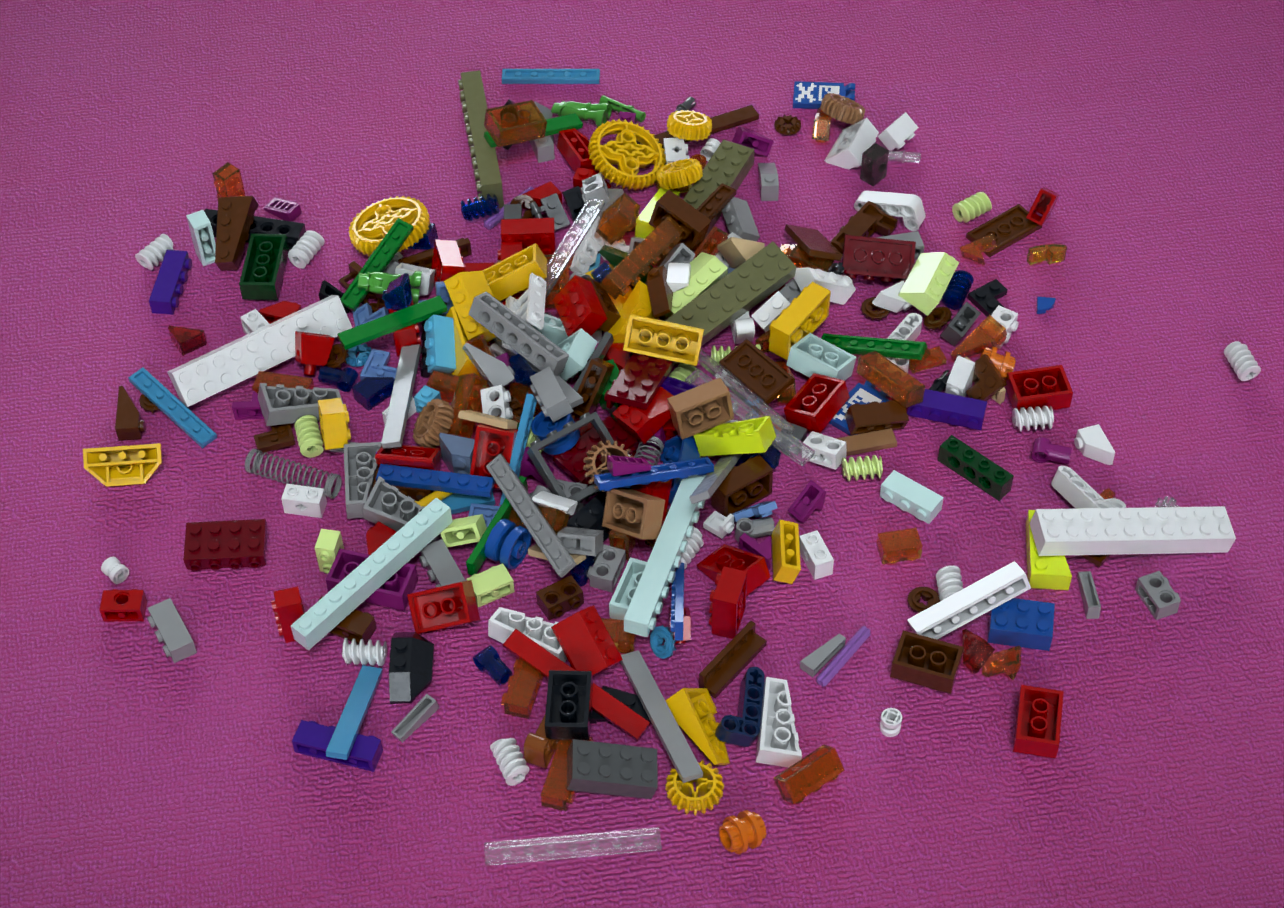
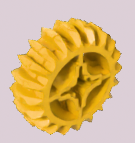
M694 110L675 111L667 119V131L673 137L685 139V141L704 140L712 132V120L706 114H701Z
M692 158L668 163L656 172L657 182L662 189L667 190L691 185L699 181L703 176L702 165H700V161Z
M703 759L699 763L703 771L702 778L682 783L676 769L673 768L670 771V775L666 778L665 790H667V798L671 799L672 806L677 805L678 811L685 809L686 815L689 811H693L695 816L697 811L705 814L706 808L712 811L714 805H718L719 799L723 797V777L719 774L717 768L712 769L711 763L705 765ZM694 782H695V784H696V792H694V787H693V783H694Z

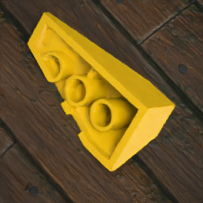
M682 688L665 700L677 724L714 765H728L730 761L725 742L720 741L715 734L716 728L719 725L714 716L717 710L708 689Z

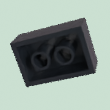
M549 670L545 714L546 738L589 740L593 692L592 671Z

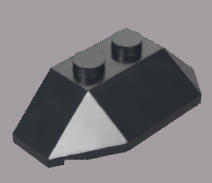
M602 491L598 493L555 533L557 534L566 526L603 530L604 542L615 532V530L602 526L606 495Z
M395 632L391 638L389 663L390 704L412 703L415 697L432 682L434 644L416 632Z

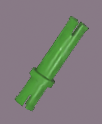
M605 95L600 98L599 103H610L613 111L636 113V120L640 122L645 120L646 113L635 109L632 105H625Z

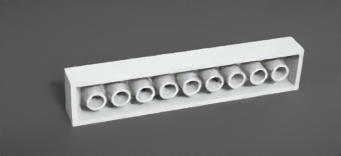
M331 295L178 366L167 373L180 401L186 407H189L295 357V331L325 334L335 338L338 336V333L351 329L352 325L339 296Z
M1225 506L1036 509L1029 523L1039 556L1228 553L1236 540Z

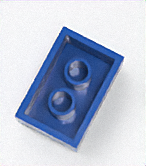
M1012 598L990 610L987 643L1050 651L1053 638L1055 603Z

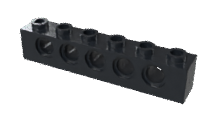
M205 209L204 212L211 222L213 235L216 238L218 210ZM253 216L254 221L250 226L249 237L246 242L249 243L251 233L286 234L289 249H292L306 232L305 224Z

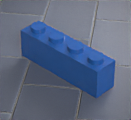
M679 435L665 441L663 453L660 456L663 464L700 458L694 436L681 440ZM681 478L672 479L668 501L670 504H672L682 480Z

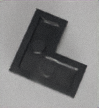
M995 279L968 293L967 299L989 319L998 305L1004 307L997 299L1007 295L1008 289Z

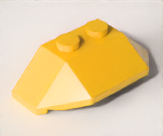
M640 280L620 309L619 314L621 317L608 331L613 335V343L625 342L630 314L655 319L648 287Z
M161 443L83 449L84 469L106 487L146 484L162 464Z

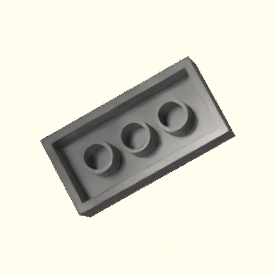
M572 740L567 751V790L652 799L658 788L657 749Z

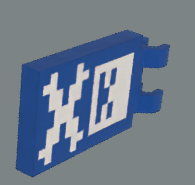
M795 81L793 108L821 109V101L825 94L828 93L839 94L855 101V83H849L844 86V83Z
M870 375L864 385L858 383L849 392L850 398L829 424L852 436L850 435L845 417L848 408L856 403L862 405L874 401L878 403L887 402L892 395L890 391L893 387L886 383L880 392L875 389L877 378Z

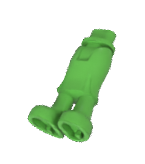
M562 101L561 103L555 102L551 112L558 114V116L576 113L580 120H594L598 128L602 123L605 124L607 119H610L612 106L610 103L591 104V102Z
M415 271L412 275L408 276L384 272L359 273L358 288H366L365 291L369 290L376 294L407 289L408 296H412L415 305L418 303L420 289L401 288V284L420 287L422 271Z

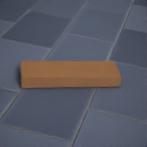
M892 428L837 438L846 442L847 456L897 447V440Z

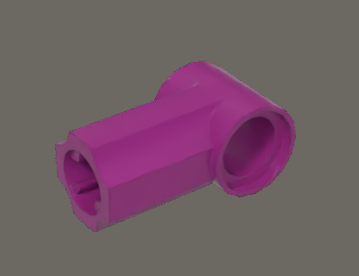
M1039 437L1034 441L1031 458L1038 463H1045L1050 460L1069 464L1072 448L1051 444L1049 439Z

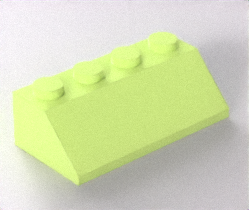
M701 252L690 262L689 286L673 292L672 309L666 315L671 317L728 275V267L716 256Z
M945 252L920 253L898 295L928 316L939 304L959 262Z

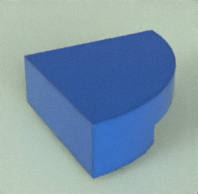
M1037 297V314H1044L1052 309L1056 298Z

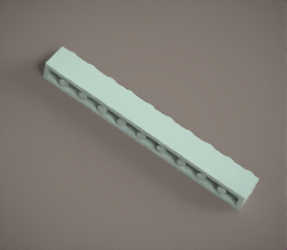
M692 475L681 480L625 614V632L648 637L650 630H654L657 621L656 615H660L662 611V600L668 596L669 583H673L675 579V568L680 567L681 554L686 552L687 539L692 537L693 524L698 522L699 509H703L705 500L692 504L689 497L706 475Z
M438 498L431 501L291 625L294 640L309 651L453 522L451 508Z

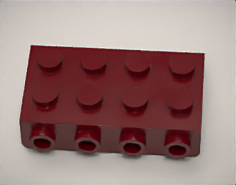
M845 235L842 267H844L841 275H846L851 279H856L857 276L864 277L863 280L874 281V278H880L881 282H892V280L905 282L914 266L916 242Z
M633 353L630 359L626 360L625 367L619 371L617 379L613 380L610 390L606 391L604 400L607 401L606 407L611 409L616 402L646 410L671 371L673 362Z
M611 416L605 418L602 422L613 440L618 442L617 446L620 447L624 444L623 450L630 449L629 455L635 456L638 449V440L621 427ZM593 427L580 436L577 443L570 450L553 455V461L576 482L590 486L592 485L589 484L591 477H585V473L588 471L583 470V466L586 465L583 460L585 457H588L586 454L588 450L592 451L591 447L593 445L598 446L602 439ZM601 455L596 457V468L602 464Z
M266 519L187 522L183 557L186 568L192 571H199L200 569L219 570L220 568L239 569L240 567L259 568L260 566H266Z

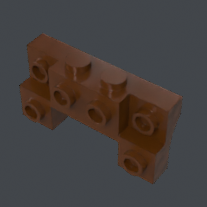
M867 201L854 216L850 217L848 223L840 228L839 233L830 243L843 255L845 235L871 237L875 232H878L884 236H889L897 228L898 219L884 213L875 203Z

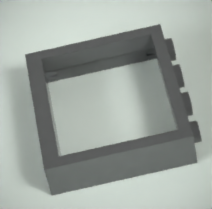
M587 412L579 417V421L575 423L571 421L563 426L564 429L557 432V430H554L546 435V439L542 441L537 439L530 444L531 447L528 449L527 454L552 494L567 498L539 450L589 423L593 424L604 444L606 440H610L612 445L614 440L597 412L592 414ZM594 483L568 497V499L575 500L579 504L601 491L595 489L596 484Z

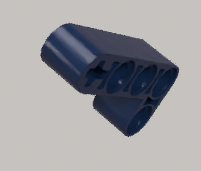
M750 667L744 675L740 684L738 716L726 715L722 718L715 731L716 737L720 741L749 747L757 738L761 726L765 680L764 672L760 668Z

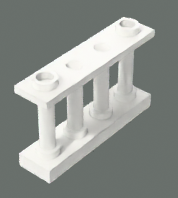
M531 273L529 288L519 299L509 296L506 299L505 306L532 327L534 325L542 330L544 327L547 282L542 277ZM502 341V346L504 348L508 349L516 355L518 354L514 349H512L510 346H508Z

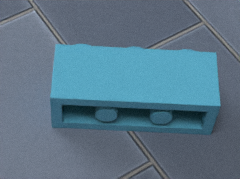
M433 314L424 324V331H426L425 348L427 349L426 365L428 373L448 376L456 369L454 321L451 317Z

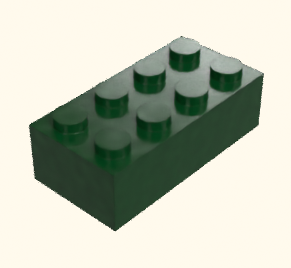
M251 233L239 282L242 299L278 300L289 253L286 234Z

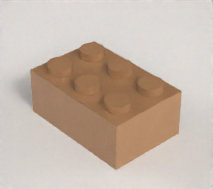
M721 378L667 398L672 423L681 440L734 419L730 392Z
M613 488L607 491L602 526L639 539H657L661 531L665 500L629 488Z

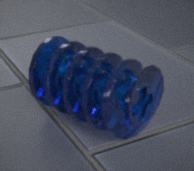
M488 193L487 199L481 195L480 201L477 197H474L473 203L470 198L467 199V204H465L464 200H461V212L464 219L472 221L473 218H484L486 215L491 216L493 213L498 214L500 211L495 194L492 198Z
M963 270L954 272L941 298L943 304L949 309L958 310L963 306L974 281L973 276L969 272Z

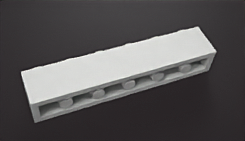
M1014 561L907 619L913 633L939 639L1031 589L1025 572Z

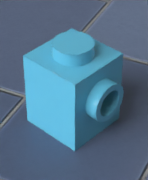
M424 385L414 396L416 412H421L423 407L428 402H431L432 399L438 398L441 400L440 392Z

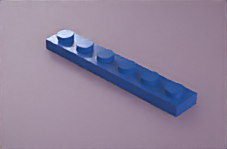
M708 457L654 465L651 466L649 471L615 477L611 473L594 475V483L600 491H610L613 488L619 487L629 488L637 484L648 485L651 482H666L674 478L685 479L692 475L703 476L714 472V464Z
M380 464L376 476V481L380 476L386 483L393 486L490 498L495 484L493 477Z
M681 563L680 567L676 568L675 579L672 583L671 632H675V640L683 641L684 563Z

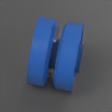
M541 411L533 419L531 430L536 439L542 441L547 438L546 435L554 430L559 432L564 429L563 426L571 421L575 423L571 414H568L553 422L550 416L546 417L543 411ZM578 429L543 448V451L550 455H557L570 450L579 440L580 430Z
M506 518L501 519L493 527L487 538L484 550L485 557L494 562L503 563L510 570L515 569L524 560L531 545L532 535L528 529L516 526L514 522Z

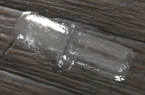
M888 150L887 161L919 163L921 161V153L905 152V150Z

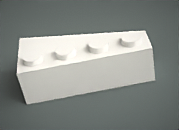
M499 607L488 620L489 637L504 644L512 632L517 629L561 661L565 662L567 660L551 628L559 622L543 621V618L537 616L535 618L526 617L525 613Z
M766 677L756 763L798 769L802 759V752L799 748L798 732L796 733L795 717L792 713L787 680Z

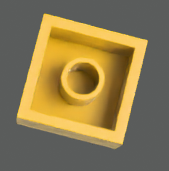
M341 398L318 400L320 430L325 450L344 448V444H348V440H351L350 429H348L349 413L346 404H342Z

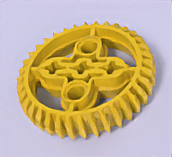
M613 119L605 124L602 123V125L596 128L589 140L588 154L590 155L589 159L592 160V165L595 166V170L601 172L604 180H610V183H615L616 187L621 185L622 189L627 187L628 190L633 188L636 191L638 188L642 190L644 187L652 186L657 181L656 172L666 164L665 149L662 148L659 139H655V134H650V130H645L644 126L640 127L638 123L633 124L632 120L627 122L626 119L624 121L620 119L615 121ZM617 134L615 141H609L605 145H600L603 137ZM611 164L618 165V169H616ZM649 164H654V168L650 173L637 175L639 168H645Z
M405 196L384 198L382 201L372 203V205L366 206V209L361 210V213H357L350 223L349 237L351 243L359 253L370 256L399 218L414 228L398 252L404 249L408 250V247L414 246V243H418L419 239H422L423 235L427 234L426 231L430 225L428 210L420 200L410 196L406 198Z

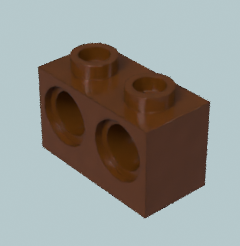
M572 575L536 592L537 604L548 620L558 618L564 613L577 609L584 604L583 591Z

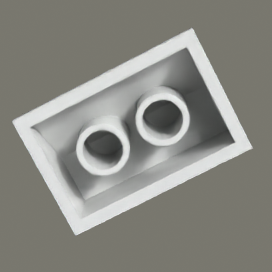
M867 118L844 128L824 161L848 170L861 166L864 163L865 156L870 152V147L876 142V137L879 134L878 130Z
M809 267L796 268L794 279L801 292L804 287H808L811 282H814L831 291L830 302L844 305L856 290L852 279L846 275L842 276Z

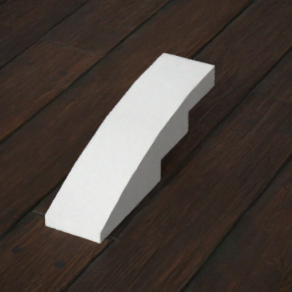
M597 214L590 222L575 252L570 267L573 273H587L590 265L595 263L598 251L604 246L609 225Z

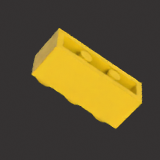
M779 520L771 534L773 580L793 584L801 571L798 523Z

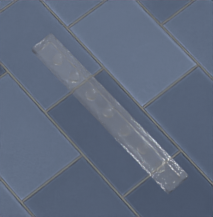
M587 200L547 263V278H545L547 282L546 298L605 206L604 200Z
M703 350L700 351L698 363L714 377L721 378L727 388L762 417L770 416L773 426L779 432L787 434L794 432L795 428Z
M697 368L685 379V382L700 386L714 379ZM729 391L736 420L742 421L765 417L761 412ZM772 421L776 438L771 445L799 465L803 466L815 455V451Z
M659 827L484 842L486 866L662 850Z

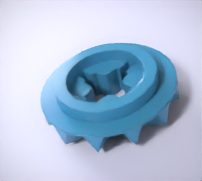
M365 343L348 349L349 357L345 359L346 363L354 367L365 365L372 351L371 347H368Z
M663 625L657 626L652 630L650 645L657 657L665 659L673 656V651L676 650L674 646L676 641L673 640L674 633L670 632L669 627H664Z

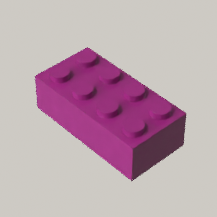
M340 548L326 577L328 592L370 555ZM406 563L364 602L405 611L408 604L407 594L413 592L418 580L416 565Z

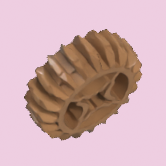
M828 93L825 94L821 101V110L826 115L841 122L853 125L863 120L865 116V108L845 96Z
M437 398L432 399L431 402H428L423 407L414 424V442L418 443L421 447L435 448L440 445L439 434H447L453 424L454 409H452L448 402Z
M606 440L605 444L600 441L598 446L593 445L591 447L592 451L588 450L586 453L588 457H585L583 460L586 463L583 466V470L588 471L585 473V477H591L589 484L594 482V475L610 473L607 467H605L608 455L634 457L628 456L630 449L623 450L624 444L618 447L617 441H614L611 445L610 440ZM601 455L602 464L596 468V457Z

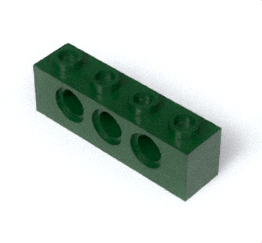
M953 435L940 445L939 462L996 500L1000 501L1011 491L1014 475Z

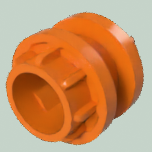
M992 346L991 349L986 347L983 349L980 357L984 354L988 355L1006 382L1007 372H1013L1016 363L1015 357L1010 356L1011 352L1005 351L1004 355L998 354L997 347Z
M748 810L739 812L737 817L734 815L726 817L723 824L719 827L721 843L727 851L735 852L736 854L746 852L748 846L751 849L761 846L762 839L766 837V827L763 819L759 814Z

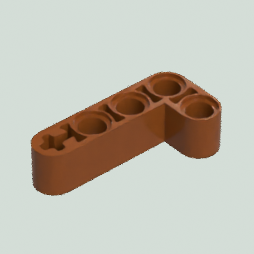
M545 715L536 733L530 732L524 743V758L526 762L544 769L548 767L561 739L546 738Z

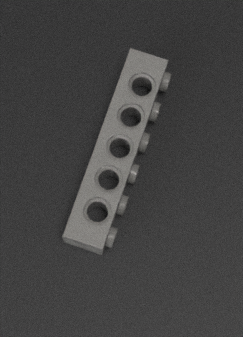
M488 292L474 297L468 315L539 370L550 366L555 376L563 372L569 354Z

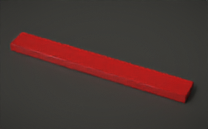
M517 629L512 632L503 644L504 648L548 679L549 670L576 671ZM593 683L591 709L638 741L650 726V722Z

